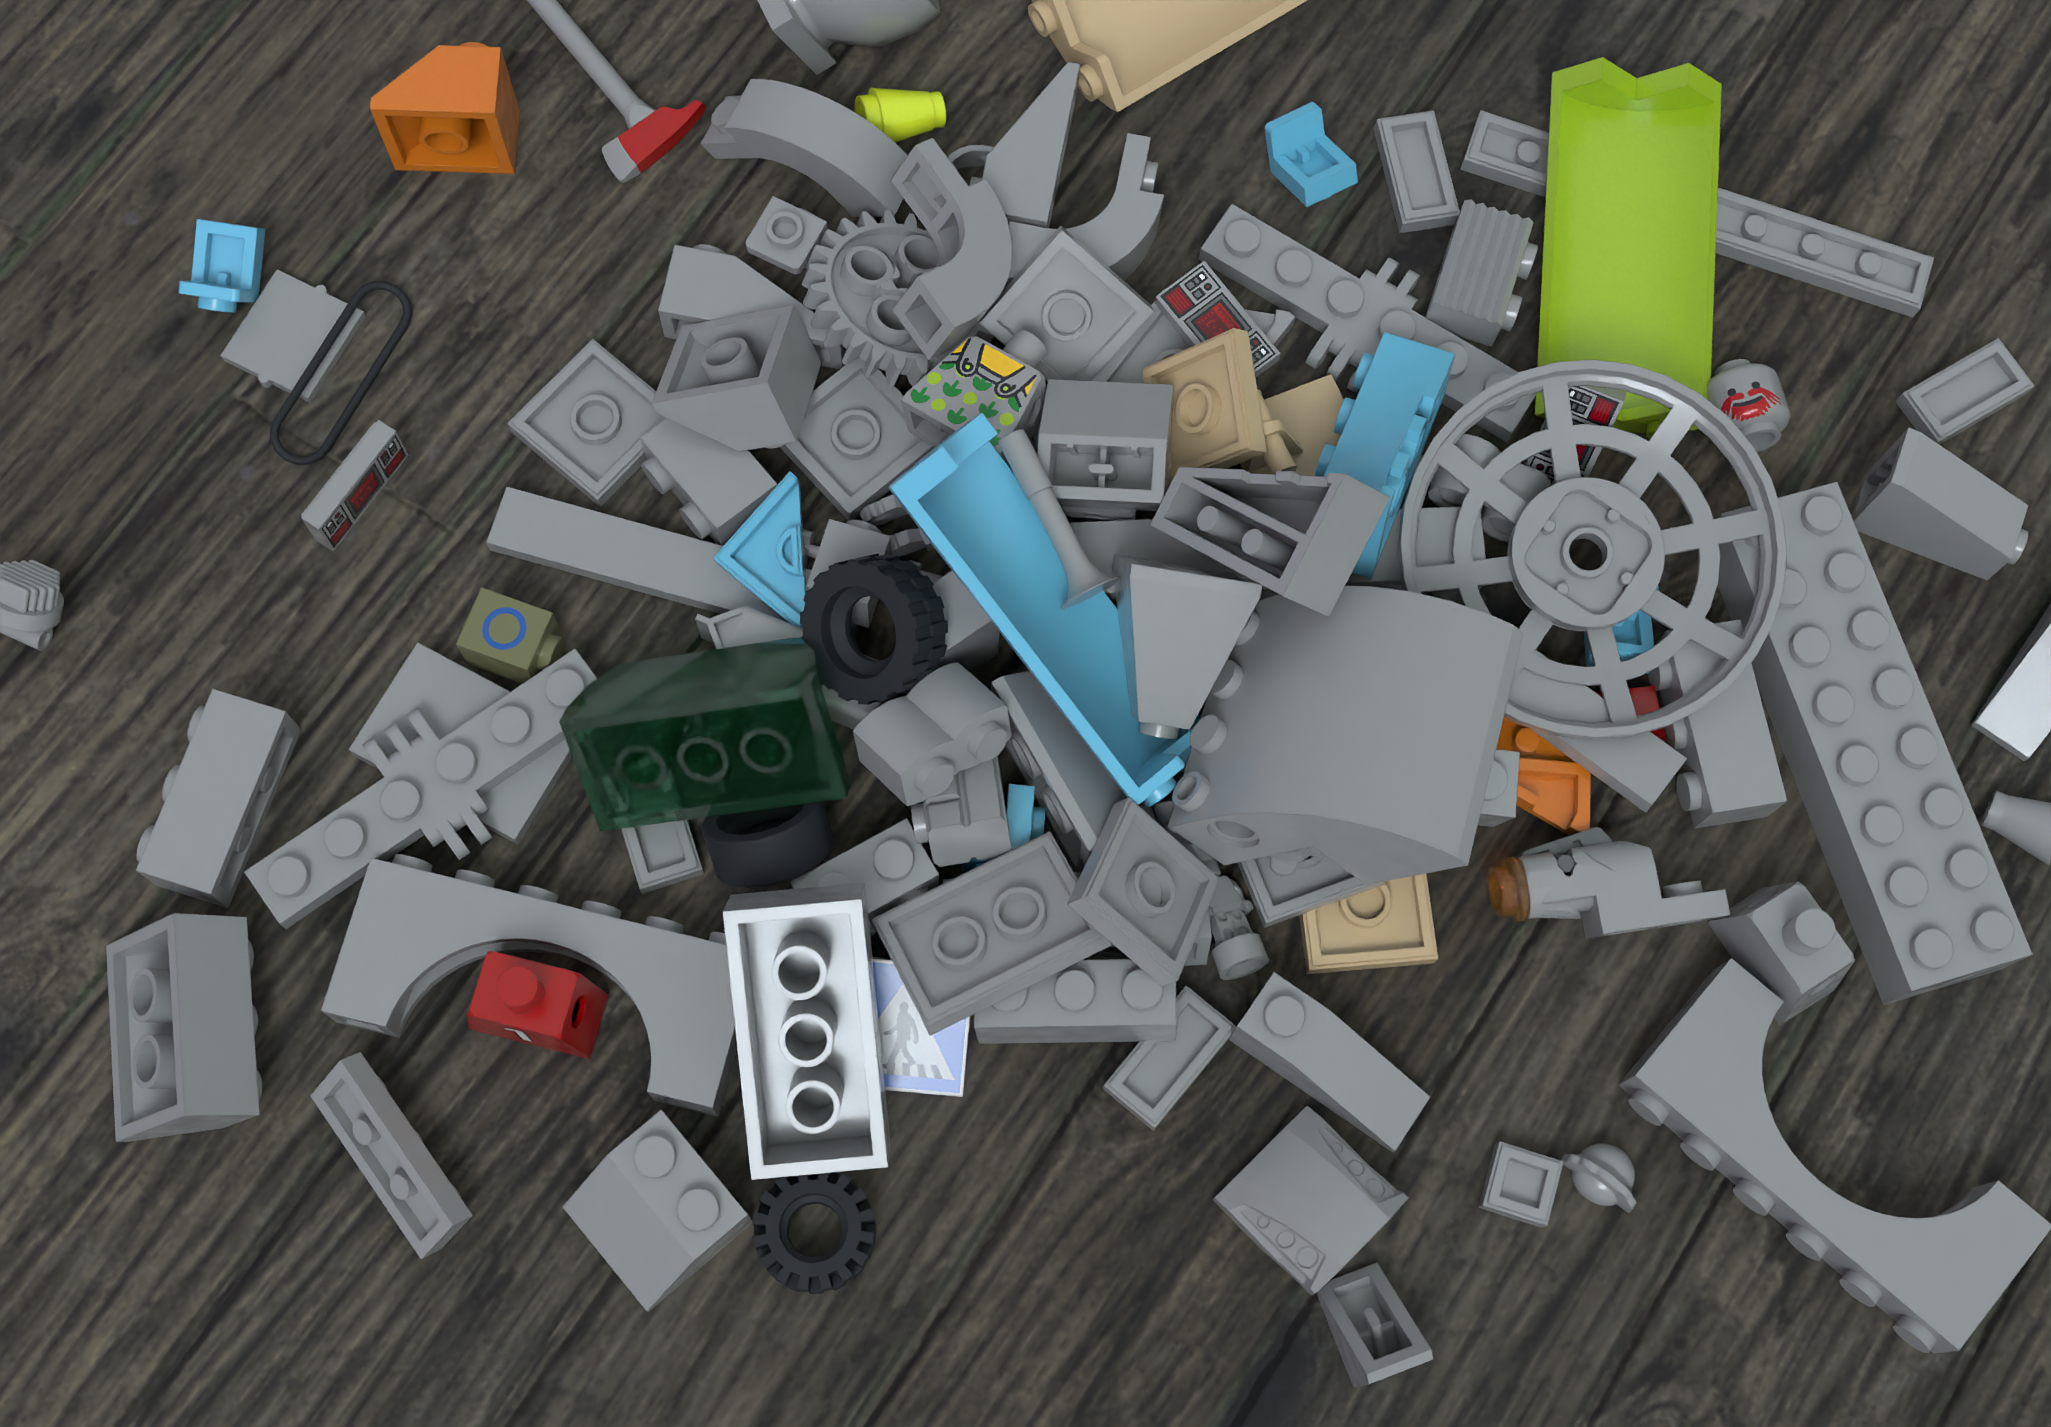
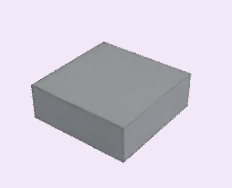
M1497 1142L1494 1145L1478 1208L1540 1228L1548 1226L1563 1161L1504 1142Z

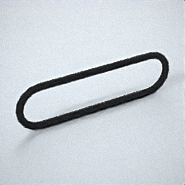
M372 281L362 285L354 293L276 414L270 427V442L275 452L285 461L295 465H310L320 461L334 445L409 326L412 317L411 303L406 293L397 285L387 281ZM374 290H385L393 293L402 304L403 315L401 321L322 446L315 453L308 456H297L289 453L280 442L279 430L358 304L367 293Z

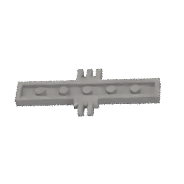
M1233 204L1228 208L1200 249L1198 260L1205 261L1208 266L1284 311L1290 312L1299 320L1323 333L1305 363L1317 369L1325 360L1328 352L1336 355L1337 357L1326 376L1332 374L1336 382L1349 364L1358 368L1364 353L1375 355L1384 332L1455 354L1446 394L1442 401L1444 406L1455 412L1486 388L1519 373L1413 311L1419 299L1410 295L1418 282L1420 275L1409 269L1398 287L1390 283V280L1400 263L1390 257L1377 275L1366 269L1359 279ZM1356 370L1350 377L1347 388L1358 394L1360 390L1353 388ZM1536 393L1522 396L1492 411L1476 424L1507 442L1534 401Z
M573 649L440 740L416 708L406 716L411 728L419 734L417 738L408 742L396 723H393L384 731L397 748L396 752L387 757L382 745L374 738L362 744L384 778L247 869L244 873L278 923L285 929H288L364 877L371 858L387 861L394 854H398L424 835L433 847L445 840L460 860L468 855L470 851L456 833L458 830L468 825L481 845L492 838L478 818L489 810L480 797L613 707L612 698L577 650Z

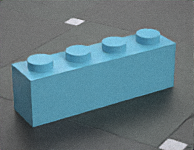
M1384 332L1375 355L1363 354L1353 383V388L1360 390L1356 400L1345 397L1334 428V433L1341 436L1337 446L1325 444L1315 472V476H1327L1328 473H1345L1390 497L1352 573L1370 579L1373 578L1446 394L1455 358L1454 353Z

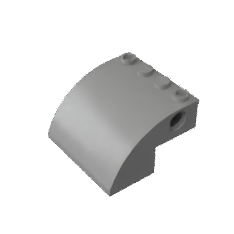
M1345 586L1329 617L1280 594L1259 600L1207 696L1200 721L1191 732L1190 746L1192 748L1183 777L1178 781L1173 791L1172 800L1174 807L1167 828L1173 833H1178L1223 865L1314 847L1366 885L1467 866L1524 633L1513 624L1449 600L1410 591L1372 586Z

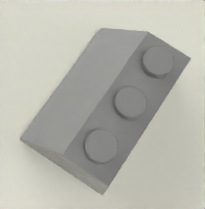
M1030 671L1001 676L991 682V692L1002 700L1008 708L1012 736L1006 742L1005 749L1026 785L1035 786V801L1039 807L1046 808L1045 818L1076 872H1082L1113 805L1127 797ZM1141 802L1138 806L1156 821L1152 807H1145Z
M173 913L107 945L116 1142H130L221 1129L260 1115L259 1100L262 1094V1079L256 1068L254 1038L258 1026V1015L256 1008L252 1004L250 976L254 952L252 944L248 940L247 917Z

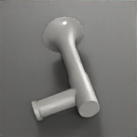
M1016 430L1000 439L998 443L1011 466V470L1015 474L1027 500L1031 501L1065 570L1068 593L1061 609L1079 604L1116 584L1121 577H1110L1102 573L1091 563L1082 549L1052 490L1053 485L1025 430Z

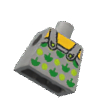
M1018 330L1003 350L978 336L967 337L901 399L908 432L936 447L969 420L983 413L998 433L989 442L1011 469L998 441L1019 429H1024L1029 440H1031L1041 421L1046 384L1045 377L1035 368L1047 354L1045 345L1035 335L1025 330Z

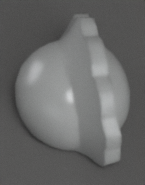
M1597 1143L1585 1148L1580 1154L1563 1155L1561 1161H1563L1564 1166L1572 1171L1573 1183L1584 1198L1601 1206H1613L1616 1204L1627 1213L1634 1209L1637 1203L1632 1194L1635 1169L1629 1156L1623 1150L1610 1144Z

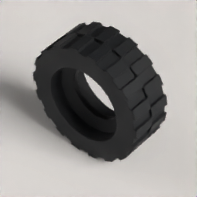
M878 553L837 562L828 566V571L820 572L815 577L813 587L807 590L804 596V610L800 612V625H802L803 630L801 642L803 649L806 648L810 659L808 663L812 671L818 673L822 679L820 682L828 690L833 689L838 693V697L846 701L856 700L858 704L864 705L875 702L880 703L908 694L924 677L940 668L938 663L942 657H945L947 649L945 634L948 633V620L945 621L942 609L945 607L941 596H937L933 589L934 583L928 575L924 576L917 570V565L910 560H900L898 555L884 554L879 556ZM868 596L878 598L884 602L895 626V649L889 657L881 661L867 658L859 648L853 633V607L860 599Z

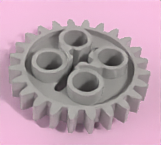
M885 210L880 222L876 223L867 211H863L856 225L847 218H843L836 232L827 229L820 245H815L807 264L808 269L802 281V286L808 289L803 300V306L816 310L810 322L812 328H829L823 343L826 348L841 344L846 348L842 359L843 364H850L859 358L865 362L864 377L870 378L879 368L886 371V379L889 386L894 387L901 374L907 375L909 383L913 387L966 339L964 338L950 350L928 360L892 311L918 276L939 267V257L935 243L927 229L924 231L917 228L914 214L909 213L904 224H898L891 211ZM979 322L967 335V337L978 336L988 343H991L994 335Z

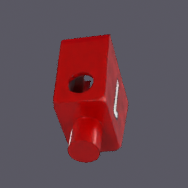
M487 951L467 1015L468 1028L591 1060L609 995L580 973L499 952ZM579 1002L578 1014L572 1024L573 1008L575 1003Z

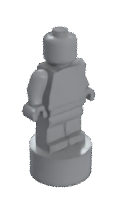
M1216 859L1203 861L1202 863L1221 879L1209 906L1210 926L1216 942L1211 954L1220 978L1232 980L1252 974L1269 962L1260 935L1252 932L1245 916L1253 909V905L1244 898L1242 889L1234 880L1229 879L1227 876L1220 877L1221 870Z

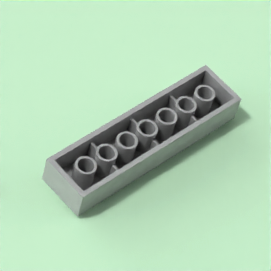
M1838 482L1778 498L1784 518L1787 544L1785 585L1774 624L1757 656L1751 663L1759 692L1883 1005L1999 971L2033 955ZM1747 506L1725 512L1718 518L1752 511V508ZM1758 536L1719 545L1720 567L1718 588L1731 621L1741 620L1743 630L1749 620L1758 590L1760 567Z

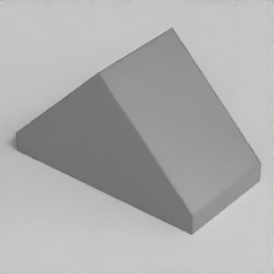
M1378 1263L1332 1279L1317 1292L1353 1388L1369 1385L1433 1360L1430 1346Z

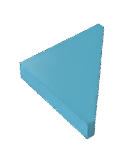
M789 472L713 559L716 564L785 622L802 629V625H800V612H803L805 606L803 599L806 594V570L801 490L798 478Z

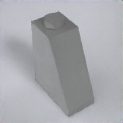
M1909 427L1864 475L1851 515L1858 532L1985 580L1990 579L2007 563L2014 565L2020 558L2028 539V531L2022 529L2028 508L2026 503L1923 433Z

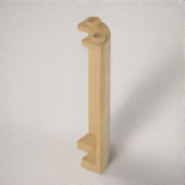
M1031 0L1032 4L1028 6V13L1036 30L1043 37L1050 36L1067 63L1080 64L1078 87L1085 98L1091 102L1099 99L1110 109L1119 112L1307 0Z

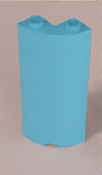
M983 413L969 420L931 450L888 488L1126 797H1129L1137 805L1142 802L1145 807H1150L1167 796L1175 788L1177 782L1173 776L1185 767L1184 763L1188 761L1192 748L1190 746V735L1195 725L1200 721L1202 713H1198L1190 730L1179 728L1177 739L1154 737L1139 732L1141 722H1138L1131 715L1118 609L1104 591L1079 604L1061 609L1068 593L1066 573L1061 560L1031 501L1027 500L1015 474L989 442L998 433Z

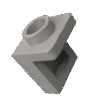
M772 196L746 240L747 251L792 274H800L803 268L808 269L807 264L815 245H820L823 235L828 229L827 221L805 209L797 208Z

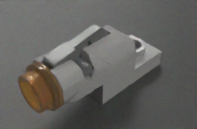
M1594 827L1523 851L1518 854V857L1504 858L1502 865L1491 866L1488 870L1489 896L1493 910L1498 918L1511 916L1515 922L1532 918L1581 919L1582 917L1585 939L1708 921L1730 915L1726 890L1703 892L1701 881L1662 887L1664 897L1662 899L1651 849L1632 842H1613L1599 827Z

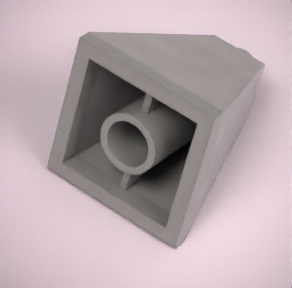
M1114 554L1112 563L1113 577H1121L1114 586L1131 715L1138 722H1141L1140 733L1160 738L1177 739L1179 728L1190 730L1260 599L1262 585L1238 573Z

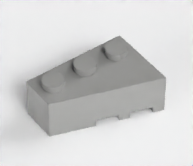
M1179 467L1150 525L1270 590L1329 617L1390 497L1345 473H1328L1327 476H1302L1294 471H1276V474H1253L1243 469Z

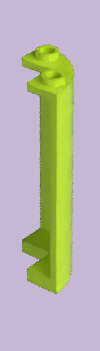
M1604 57L1552 72L1537 367L1555 362L1581 360L1632 364L1666 375L1700 393L1708 400L1707 384L1711 379L1722 84L1692 64L1687 63L1636 78ZM1541 391L1536 393L1535 415L1545 419ZM1624 391L1626 392L1625 401L1613 424V428L1629 433H1646V437L1651 439L1671 409L1652 399ZM1692 424V426L1689 428V430H1697V429H1698V428H1697L1696 426H1694L1693 424Z

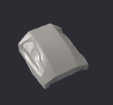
M1306 1106L1213 1201L1263 1252L1280 1265L1312 1296L1365 1246L1409 1197L1403 1192L1396 1190L1387 1180L1371 1168L1321 1116Z

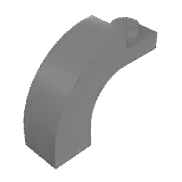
M750 79L741 96H726L725 100L715 109L711 117V125L700 143L715 159L761 158L787 165L820 184L852 217H860L863 211H867L872 217H882L885 210H890L893 216H895L903 200L902 195L893 185L891 179L908 155L884 132L857 113L827 97L792 84L766 79Z
M1127 133L1117 186L1108 206L1091 221L1066 229L1123 281L1138 268L1152 246L1159 226L1164 198L1163 194L1153 193L1158 162L1147 161L1151 137ZM1010 221L1012 264L1004 289L1057 229Z
M933 138L915 145L891 179L893 185L931 235L938 252L939 267L918 276L892 310L928 360L950 350L967 337L1000 296L1007 283L1012 264L1011 232L1007 217L996 193L986 179L968 186Z

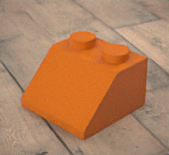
M466 42L459 46L438 45L371 97L370 111L395 170L515 174L520 109L501 47H489L477 42Z

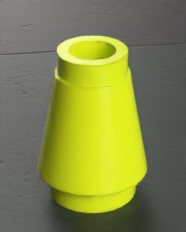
M870 88L867 95H859L855 99V113L872 123L895 143L932 131L934 128H942L946 123L945 103L939 91Z

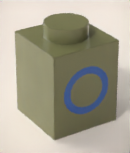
M481 587L456 646L468 665L523 684L562 657L565 639L560 637L562 632L552 612Z

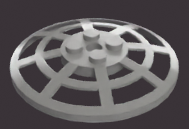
M1600 360L1555 362L1521 371L1486 388L1461 407L1433 438L1412 476L1402 507L1398 541L1401 583L1404 591L1423 594L1426 592L1458 589L1464 606L1490 614L1479 593L1478 586L1513 582L1519 596L1531 611L1518 628L1524 633L1512 684L1524 668L1536 675L1561 683L1585 686L1599 685L1610 721L1583 722L1553 718L1523 708L1510 700L1507 702L1504 717L1516 724L1553 736L1585 740L1629 738L1665 728L1704 708L1733 685L1757 656L1774 624L1784 591L1787 562L1784 518L1772 479L1753 445L1732 420L1700 393L1666 375L1632 364ZM1595 386L1620 389L1652 399L1671 409V411L1649 441L1638 435L1613 427L1591 424L1573 425L1568 387ZM1542 391L1546 430L1535 432L1513 443L1493 458L1484 469L1455 446L1467 430L1492 411L1522 396ZM1692 424L1707 435L1731 463L1747 492L1752 511L1713 519L1710 507L1697 483L1682 465L1670 456ZM1576 446L1604 447L1627 454L1636 460L1619 484L1599 478H1581ZM1550 450L1555 484L1539 493L1530 503L1499 481L1520 462L1540 452ZM1441 467L1468 490L1455 524L1452 549L1453 563L1418 567L1416 543L1419 515L1429 484L1438 468ZM1656 474L1660 475L1679 496L1690 516L1692 524L1664 530L1660 529L1653 513L1640 499ZM1483 503H1485L1514 526L1509 538L1507 556L1472 561L1471 551L1474 527ZM1758 536L1760 549L1758 590L1749 620L1740 637L1705 619L1711 608L1718 585L1720 567L1719 545ZM1588 539L1600 548L1602 562L1598 569L1591 571L1582 570L1572 562L1569 548L1574 540ZM1698 550L1697 581L1691 601L1686 608L1656 590L1662 577L1666 555ZM1640 610L1671 629V632L1650 650L1630 660L1621 662L1612 629L1613 626L1627 620ZM1552 625L1567 630L1584 631L1587 635L1594 666L1582 667L1561 664L1535 654L1534 651ZM1689 640L1724 659L1709 678L1686 696L1656 711L1636 715L1626 680L1637 678L1661 666L1683 649Z

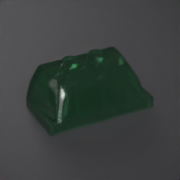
M801 638L773 640L616 665L588 684L566 708L559 721L600 831L847 798L852 784L826 704L825 690L815 652Z

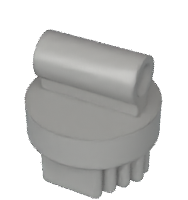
M22 560L20 563L17 561H12L11 563L3 562V564H0L1 634L39 651L47 648L53 637L52 628L61 621L64 605L63 595L59 591V571L34 560H29L28 562Z

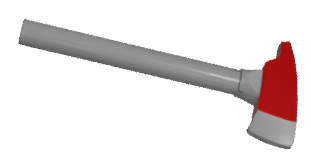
M526 0L625 117L628 130L602 147L604 158L619 182L625 183L657 162L680 142L705 112V104L699 100H694L681 109L663 106L655 110L642 99H639L557 0Z

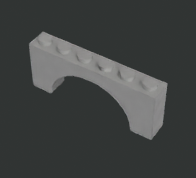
M394 854L392 863L374 858L370 859L321 1009L323 1013L335 1022L400 1038L406 1021L422 997L450 973L469 963L485 958L487 951L503 954L510 952H540L559 955L581 962L604 974L616 983L637 1006L646 1026L650 1042L651 1072L647 1092L656 1102L719 1116L737 1051L725 933L711 932L709 940L685 935V926L665 918L648 916L644 925L620 919L621 910L599 902L584 901L582 909L558 904V895L534 886L521 885L518 894L494 888V879L473 871L457 870L455 878L431 873L432 865L430 863L407 855Z
M1729 959L1712 970L1618 1086L1631 1096L1628 1102L1642 1118L1656 1126H1660L1663 1123L1683 1140L1680 1147L1691 1160L1710 1171L1716 1168L1736 1186L1733 1188V1193L1744 1205L1763 1216L1769 1213L1788 1229L1786 1238L1798 1251L1815 1261L1823 1259L1841 1274L1842 1278L1839 1282L1852 1297L1869 1307L1877 1305L1895 1320L1896 1324L1893 1328L1906 1343L1923 1353L1931 1351L1933 1354L1959 1351L2051 1230V1224L1999 1180L1973 1187L1950 1209L1929 1218H1904L1881 1214L1845 1199L1820 1182L1804 1167L1783 1139L1774 1122L1764 1090L1762 1057L1765 1039L1770 1024L1784 1001L1735 960Z

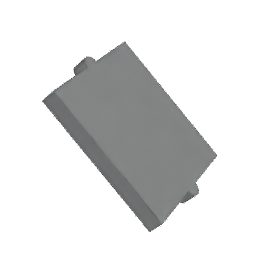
M277 269L220 356L225 362L258 377L263 387L268 388L274 385L291 393L348 303L329 295L324 285L310 286ZM358 308L355 309L299 398L309 403L313 401L366 318L364 311Z

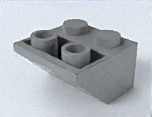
M1048 379L1039 429L1037 456L1053 485L1052 490L1060 506L1145 511L1158 510L1168 490L1174 385Z

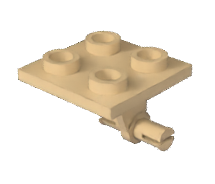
M1332 374L1265 400L1261 395V391L1257 390L1267 453L1240 463L1241 468L1253 474H1276V471H1294L1302 476H1315L1318 461L1325 444L1337 446L1341 436L1334 433V428L1344 399Z

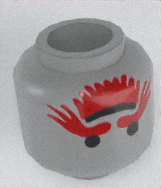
M1747 359L1732 360L1718 367L1714 373L1715 376L1707 384L1708 401L1732 420L1753 445L1756 452L1775 445L1780 440L1781 432L1787 427L1791 417V411L1775 370L1764 364L1750 363Z

